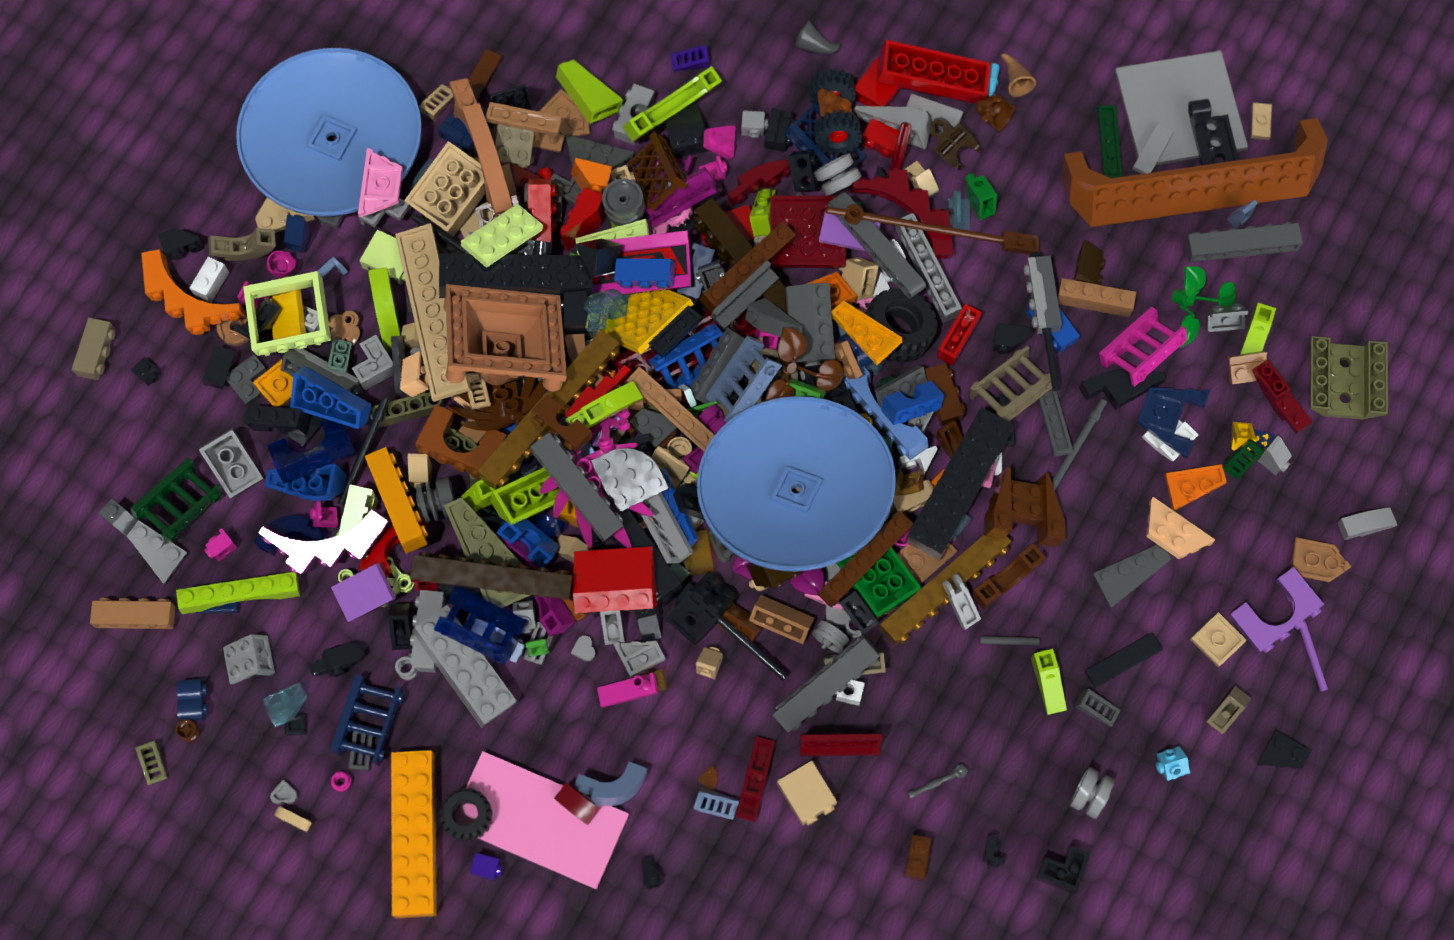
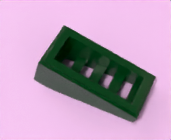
M1250 438L1224 460L1222 468L1237 479L1265 450ZM1249 447L1255 453H1251L1247 448Z

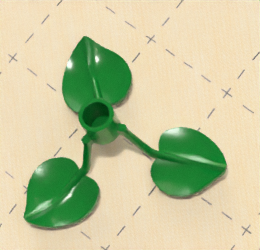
M1197 266L1184 267V290L1176 289L1172 294V302L1181 305L1180 309L1185 310L1189 314L1183 318L1180 328L1182 326L1185 327L1187 340L1179 348L1192 343L1198 336L1200 329L1199 320L1194 318V313L1187 307L1193 305L1195 299L1218 302V305L1224 307L1235 304L1237 289L1233 282L1228 281L1222 284L1217 299L1196 296L1205 285L1206 273Z

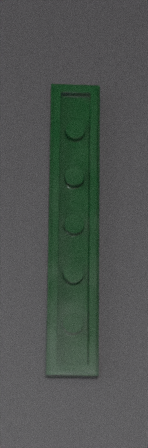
M1100 105L1097 107L1103 175L1109 178L1123 177L1116 105Z

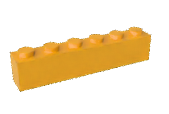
M384 447L366 455L365 459L405 553L407 554L427 545L425 537L428 534L424 525L420 526L418 523L422 520L418 511H413L412 507H415L412 497H407L406 495L409 490L405 481L401 482L400 480L403 475L399 467L395 468L394 466L397 461L393 452L389 454L387 448Z

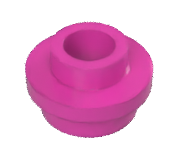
M344 771L336 772L331 778V785L336 791H346L351 785V777ZM341 778L345 779V783L343 785L338 784V781Z

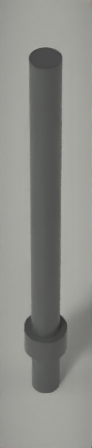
M1100 399L1096 408L1090 412L1087 423L1072 446L1073 454L1066 456L1051 482L1054 490L1057 488L1094 424L1100 420L1101 412L1107 404V401L1104 399Z

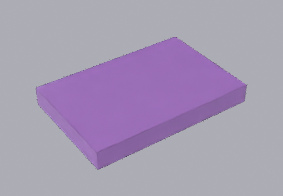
M825 210L819 242L867 252L833 214H827ZM873 222V224L879 229L880 223Z
M379 563L331 587L348 622L396 599Z

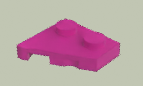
M736 126L704 130L703 147L727 160L733 159Z

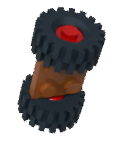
M827 68L826 72L823 70L819 71V75L815 73L813 79L809 80L810 84H808L810 102L812 106L815 103L819 106L821 115L819 121L816 120L814 125L815 141L817 148L821 149L823 153L827 151L828 155H832V153L839 155V153L843 152L844 155L847 154L848 150L852 152L854 147L857 148L859 143H861L862 137L860 121L855 114L852 115L851 105L853 104L852 100H855L854 81L850 73H845L843 69L838 71V68H834L831 71L830 68Z

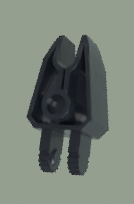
M347 643L336 648H327L321 654V659L311 663L310 672L316 677L327 673L329 677L342 675L344 671L357 666L365 658L361 644Z

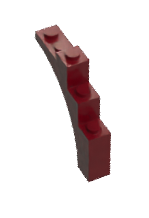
M893 168L887 173L886 179L883 176L874 177L872 180L859 178L850 185L851 193H866L887 199L904 209L909 215L914 213L918 222L950 227L949 210L943 211L942 208H938L930 212L928 190L915 188L909 191L907 170ZM922 230L937 259L951 258L953 255L951 235Z

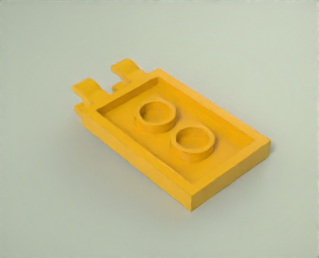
M301 289L272 295L273 298L270 301L282 309L272 322L273 340L305 334L306 328Z

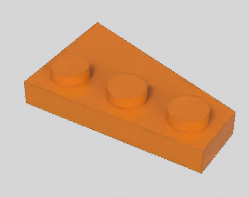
M1223 465L1166 473L1164 476L1172 510L1175 511L1225 485L1226 477L1222 468Z

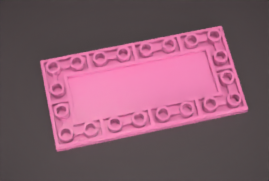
M482 751L466 789L473 788L486 797L493 811L492 824H489L490 829L488 832L485 831L483 833L484 836L477 838L597 890L629 814L612 806L596 805L600 809L587 825L554 799L563 785ZM582 794L591 801V797ZM473 804L460 806L455 813L456 822L461 826L472 824L478 815L476 806Z

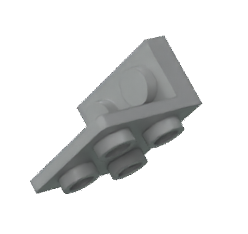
M251 634L223 647L230 684H236L254 675H272L275 673L268 636Z

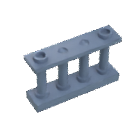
M748 335L705 396L708 401L722 403L729 413L724 418L725 422L754 406L782 366L780 363L769 358L765 359L760 353L764 344L760 340ZM754 359L761 365L755 375L749 369ZM743 375L750 381L744 390L738 384ZM733 390L739 396L734 405L728 400Z

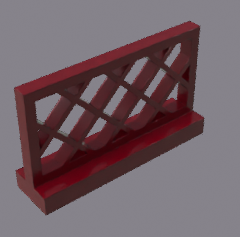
M882 734L800 735V757L880 756Z

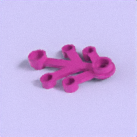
M628 408L614 415L618 416L620 420L608 417L594 427L589 428L592 431V438L589 441L602 429V437L598 443L602 453H608L615 448V443L610 437V426L619 428L620 431L629 429L630 424L628 419H626L630 416Z

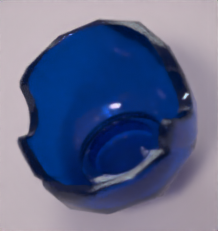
M541 513L536 517V527L547 536L561 534L567 523L549 515L543 516Z

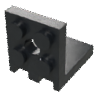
M708 571L671 612L666 621L693 645H696L738 596L731 588L720 581L716 575ZM688 615L693 616L696 622H691Z

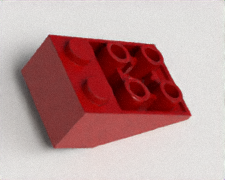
M585 187L581 193H578L575 201L576 205L574 209L569 211L568 221L566 225L562 226L560 231L566 251L575 247V238L592 234L601 227L606 217L602 201L603 194Z

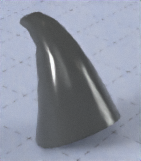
M810 20L807 21L795 43L797 48L818 54H833L841 46V43L833 44L825 39Z

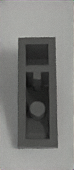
M766 298L748 304L745 320L758 330L780 338L783 327L793 328L800 333L802 332L803 326Z

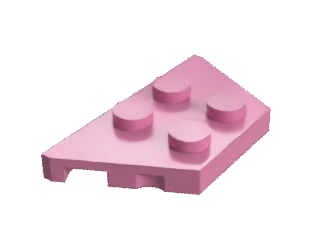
M367 148L358 209L359 217L399 203L403 173L402 166L395 162H390L384 156H379L370 148Z

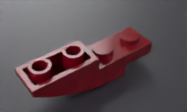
M788 159L762 164L737 178V187L728 193V202L731 206L742 203L747 195L757 192L760 186L764 189L773 188L783 177L790 176L791 171Z
M1268 359L1252 370L1263 394L1282 421L1285 420L1296 434L1313 423L1290 393L1291 388Z

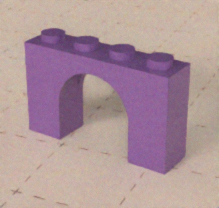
M1294 567L1276 581L1292 602L1293 613L1288 622L1278 626L1268 625L1259 619L1247 603H1244L1229 615L1230 619L1258 654L1262 651L1266 654L1275 647L1273 645L1274 642L1278 639L1282 642L1291 635L1289 633L1290 630L1294 627L1297 630L1306 624V618L1309 616L1314 618L1322 612L1320 608L1324 603Z

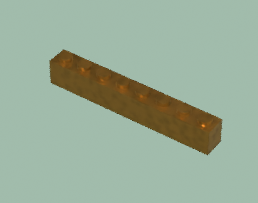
M983 535L883 621L879 629L894 646L898 643L903 644L910 637L908 635L913 630L915 632L924 625L923 621L928 617L932 619L939 612L937 609L943 605L945 607L950 603L948 594L942 585L944 581H949L953 590L956 591L958 588L952 576L957 574L960 576L964 586L968 587L966 584L970 580L973 582L982 575L981 571L985 567L989 569L996 563L994 559L999 555L1003 557L1009 552V546L1012 541L1007 536L1000 539Z

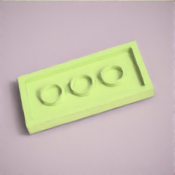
M516 204L461 240V246L487 268L541 232L543 224L519 204Z

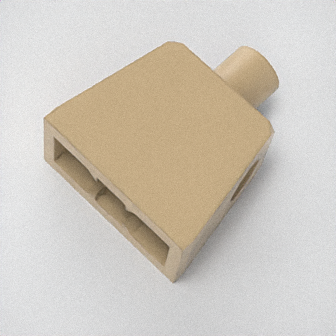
M860 257L846 259V267L839 268L842 271V278L858 296L857 300L873 297L879 266Z

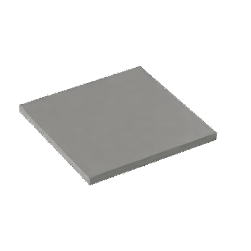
M1221 51L1115 69L1137 158H1139L1157 123L1173 130L1174 133L1156 165L1199 158L1189 118L1188 103L1189 101L1209 99L1211 104L1210 117L1228 114L1237 152L1247 150L1248 145ZM1207 124L1210 130L1216 129L1214 124ZM1217 140L1210 141L1213 146H1220Z

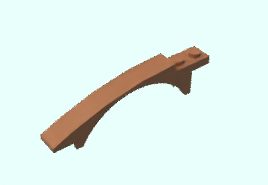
M467 78L450 81L449 87L455 100L454 116L462 120L473 140L482 169L488 204L491 203L495 215L504 213L513 206L499 157L480 103L477 104Z

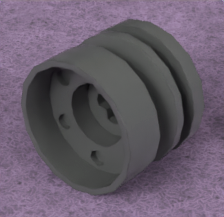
M449 477L436 479V489H432L429 481L425 482L427 491L423 490L421 483L416 484V500L425 523H431V513H433L435 521H438L439 511L443 512L446 519L449 518L444 505L455 500Z

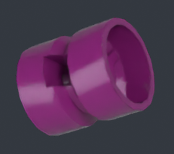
M716 404L706 408L698 417V420L714 435L727 423L724 421L726 416H723V411Z

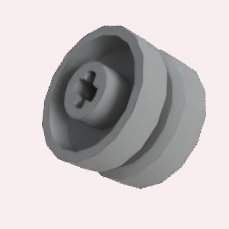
M849 153L834 159L813 172L818 181L830 178V180L822 185L826 196L848 187L862 177L859 170L855 167L845 171L854 162Z
M1089 766L1069 806L1079 811L1088 801L1085 810L1086 815L1096 819L1109 799L1115 779L1104 775L1096 784L1099 772Z

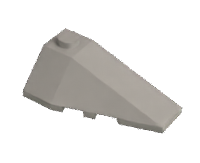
M882 106L855 107L859 119L870 123L872 118L898 131L901 123H910L911 130L907 143L926 149L931 120L924 109Z

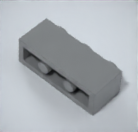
M911 94L906 106L916 109L921 108L927 111L931 123L934 119L943 117L953 127L961 121L963 114L961 110ZM937 125L936 130H942L943 125Z

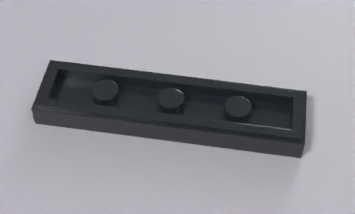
M1153 633L1087 669L1085 673L1096 689L1163 649Z

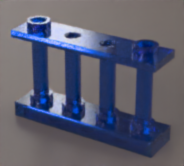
M456 586L448 601L453 606L446 618L439 617L433 630L496 662L506 665L513 652L507 649L513 635L520 636L527 620ZM459 609L470 613L464 627L453 622ZM477 618L488 622L482 636L471 631ZM495 627L506 631L500 645L489 640Z

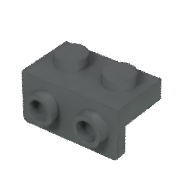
M1231 304L1229 307L1214 305L1212 308H1206V331L1216 332L1245 329V315L1248 314V310L1242 304Z

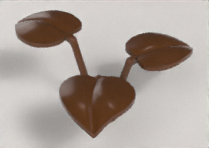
M783 327L777 347L779 357L776 362L782 365L780 374L784 377L785 381L782 379L775 380L768 389L765 401L783 397H794V389L788 386L789 379L786 374H792L796 369L818 377L816 386L821 390L830 391L842 382L844 378L843 368L839 362L832 359L826 360L820 365L819 373L798 366L794 360L797 359V356L805 353L807 341L799 331Z

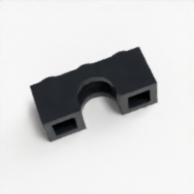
M248 405L244 423L254 431L271 432V428H278L288 434L306 435L310 417L301 409Z

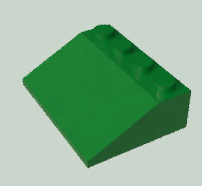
M892 547L853 585L876 618L905 603L921 589V586ZM860 550L846 559L837 562L838 567L842 569Z

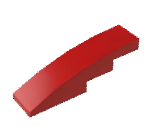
M623 365L613 379L606 375L594 390L587 386L565 413V419L580 411V408L621 387L631 376V370Z

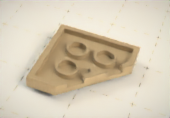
M266 198L255 220L258 228L273 229L276 233L285 230L288 214L303 216L307 222L314 220V216L288 210Z

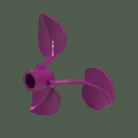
M738 556L733 566V572L752 579L746 567L750 562ZM820 568L800 571V575L790 579L791 585L797 591L808 595H817L823 588L824 583L823 572Z

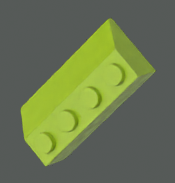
M543 467L492 491L490 501L498 515L507 523L513 525L553 506L560 488L558 486L548 493L539 494V489L550 477Z

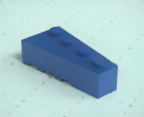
M306 366L293 373L290 408L301 409L305 413L360 429L369 422L371 404Z

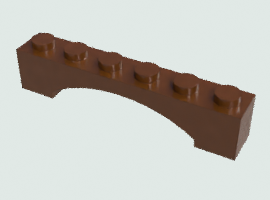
M782 221L703 293L699 300L712 313L719 304L764 262L771 259L790 242L795 233Z
M899 510L817 595L832 608L907 532L913 523Z

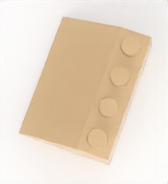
M448 141L404 201L453 237L486 193L481 165Z

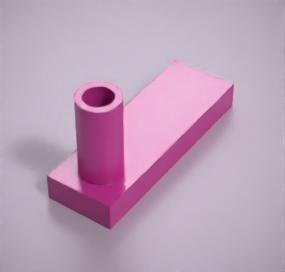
M654 673L635 676L628 680L597 688L602 708L659 693Z

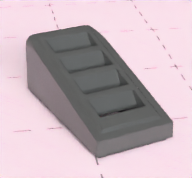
M1090 689L1083 690L1074 705L1080 711L1109 727L1113 726L1121 711ZM1094 702H1097L1095 708L1092 709L1091 707ZM1101 706H1104L1101 714H1099L1098 712ZM1108 710H1111L1108 719L1105 718Z

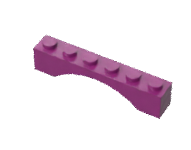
M496 533L497 537L523 565L530 566L532 570L537 571L539 566L527 558L529 550L522 541L516 540L511 545ZM534 596L539 609V620L549 636L564 633L576 622L562 599Z

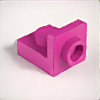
M720 156L716 157L715 162L699 166V170L706 167L715 179V182L725 179V172L728 171L725 161H721Z

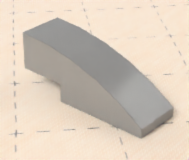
M1390 507L1341 518L1337 522L1344 540L1366 536L1397 526Z

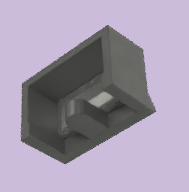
M720 259L698 267L696 276L699 284L703 283L705 289L702 290L703 293L725 274Z

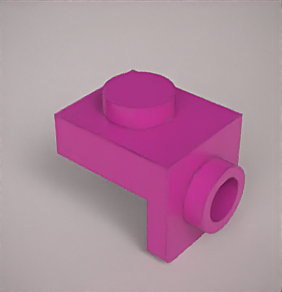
M316 501L314 507L310 509V519H313V527L337 528V507H321V502Z

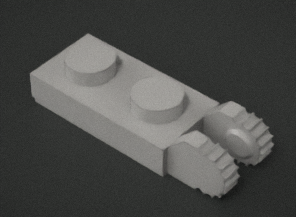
M955 574L952 578L958 588L956 591L953 590L949 581H944L942 585L948 594L949 601L961 627L966 630L981 620L967 587L964 586L960 576Z

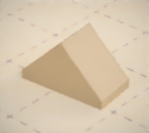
M560 535L556 542L559 547L555 554L574 563V551L593 549L576 537Z

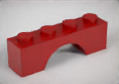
M421 518L422 521L418 523L420 526L424 525L426 529L427 526L425 520ZM393 524L384 531L382 539L373 545L368 557L362 559L359 565L360 572L379 563L386 578L390 576L392 570L388 564V555L390 550L400 543Z

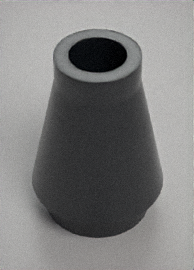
M647 857L642 859L643 885H646L647 889L661 886L663 878L653 858Z

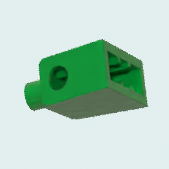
M974 173L965 177L967 183L966 197L978 220L980 221L996 214L997 194L985 176L976 177Z

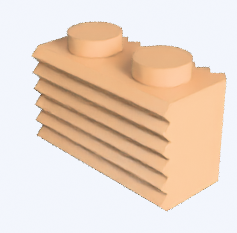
M418 351L403 359L400 389L411 397L425 392L429 386L422 353Z

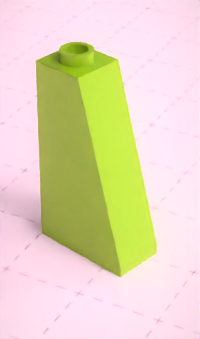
M575 60L558 65L556 78L589 124L619 113L623 103L622 98Z

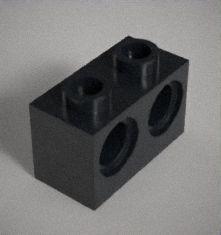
M814 149L792 152L788 156L795 192L816 190L822 181H818L813 173L818 169V156L815 154ZM802 158L807 161V165L802 162ZM805 176L810 178L811 183L806 181Z

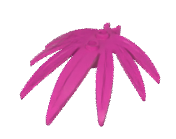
M637 443L615 445L614 450L621 448L634 449ZM581 450L577 454L570 453L574 458L572 462L576 467L580 466L585 471L586 475L584 477L588 482L592 481L597 486V493L600 497L604 496L609 501L601 487L603 489L604 487L591 460L606 453L598 450L584 458L580 455ZM551 476L543 483L539 489V494L548 493L558 487ZM559 489L554 502V518L559 516L568 501L567 496L561 489ZM609 501V503H610V505H611L609 508L611 509V511H612L613 513H615V511H614V509H613V506H612L611 502ZM642 502L629 508L644 516H653V512ZM575 508L580 532L587 546L591 548V527ZM623 526L612 536L626 548H631V543Z

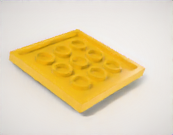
M668 289L633 293L595 330L599 332L602 329L617 340L619 345L641 355L649 348L650 345L648 343L688 305L691 307L694 304L690 298Z

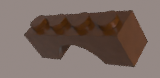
M1033 543L1002 571L988 578L975 588L971 596L985 610L1044 563L1046 557Z

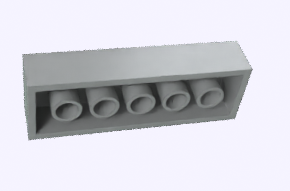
M448 605L414 627L413 634L481 728L517 702Z

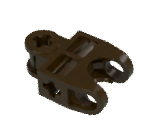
M938 117L930 125V133L939 141L933 149L947 163L958 170L964 167L959 160V148L966 146L970 149L973 148L977 152L982 149L974 134L961 121L953 127L945 118ZM942 124V130L937 131V125ZM963 130V132L956 139H954ZM951 142V144L944 151H942Z

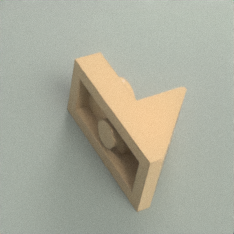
M918 161L904 169L907 170L908 182L914 189L922 188V190H928L929 197L939 191L931 170L927 169L925 171Z

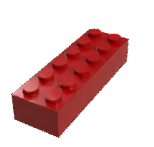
M886 40L880 49L876 82L976 104L988 95L991 63Z

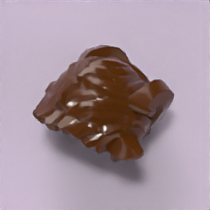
M994 94L986 99H982L975 106L977 113L982 115L981 119L986 121L997 132L1004 130L1012 117V113L1016 110V106L1005 101L1001 94Z

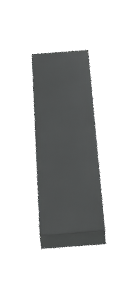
M1051 389L1040 397L1038 402L1053 456L1073 454L1057 391H1052Z

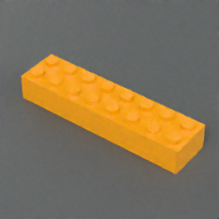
M432 750L392 752V916L395 918L437 916L435 754Z

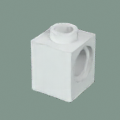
M855 680L848 682L847 687L852 688L854 691L852 695H846L843 691L835 693L837 701L859 706L864 683Z

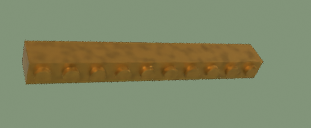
M601 329L566 369L567 376L566 380L563 381L561 389L555 392L548 390L477 470L478 477L494 490L505 486L509 481L508 477L520 469L521 462L532 455V452L529 450L530 447L547 434V429L543 426L539 427L533 422L532 410L548 394L562 406L563 413L557 419L559 423L558 420L562 415H565L586 387H591L596 380L595 377L607 369L608 362L611 359H616L619 355V342Z

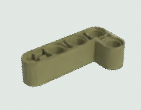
M428 387V390L417 396L388 402L384 412L385 417L383 421H380L378 427H385L428 416L433 411L435 405L444 408V400H439L435 405L430 404L432 398ZM415 404H420V405H421V406H420L418 409H416V410L412 409V407H413ZM375 405L371 408V420H373L372 415L374 413V410L377 411L379 405ZM396 409H402L401 413L393 414Z

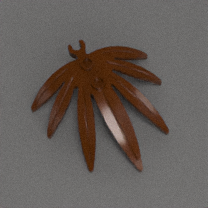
M525 376L521 396L518 397L516 379L504 384L506 389L501 388L500 385L488 384L485 381L489 400L492 404L489 407L479 409L489 413L462 409L447 405V407L455 414L476 420L460 421L464 427L481 431L498 430L516 422L517 426L546 393L547 389L543 386V379L540 380L534 389L536 377ZM467 392L457 394L470 404ZM485 399L474 401V403L485 402Z

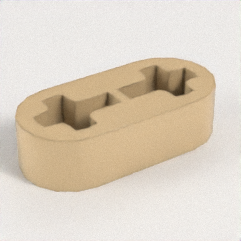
M278 806L274 814L277 818L305 832H308L312 824L310 821Z

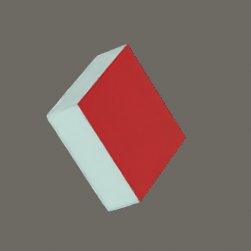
M684 384L678 386V389L682 391L684 403L690 408L696 406L697 403L691 389Z

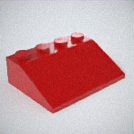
M653 546L574 551L573 599L575 613L653 609L656 607L657 596Z

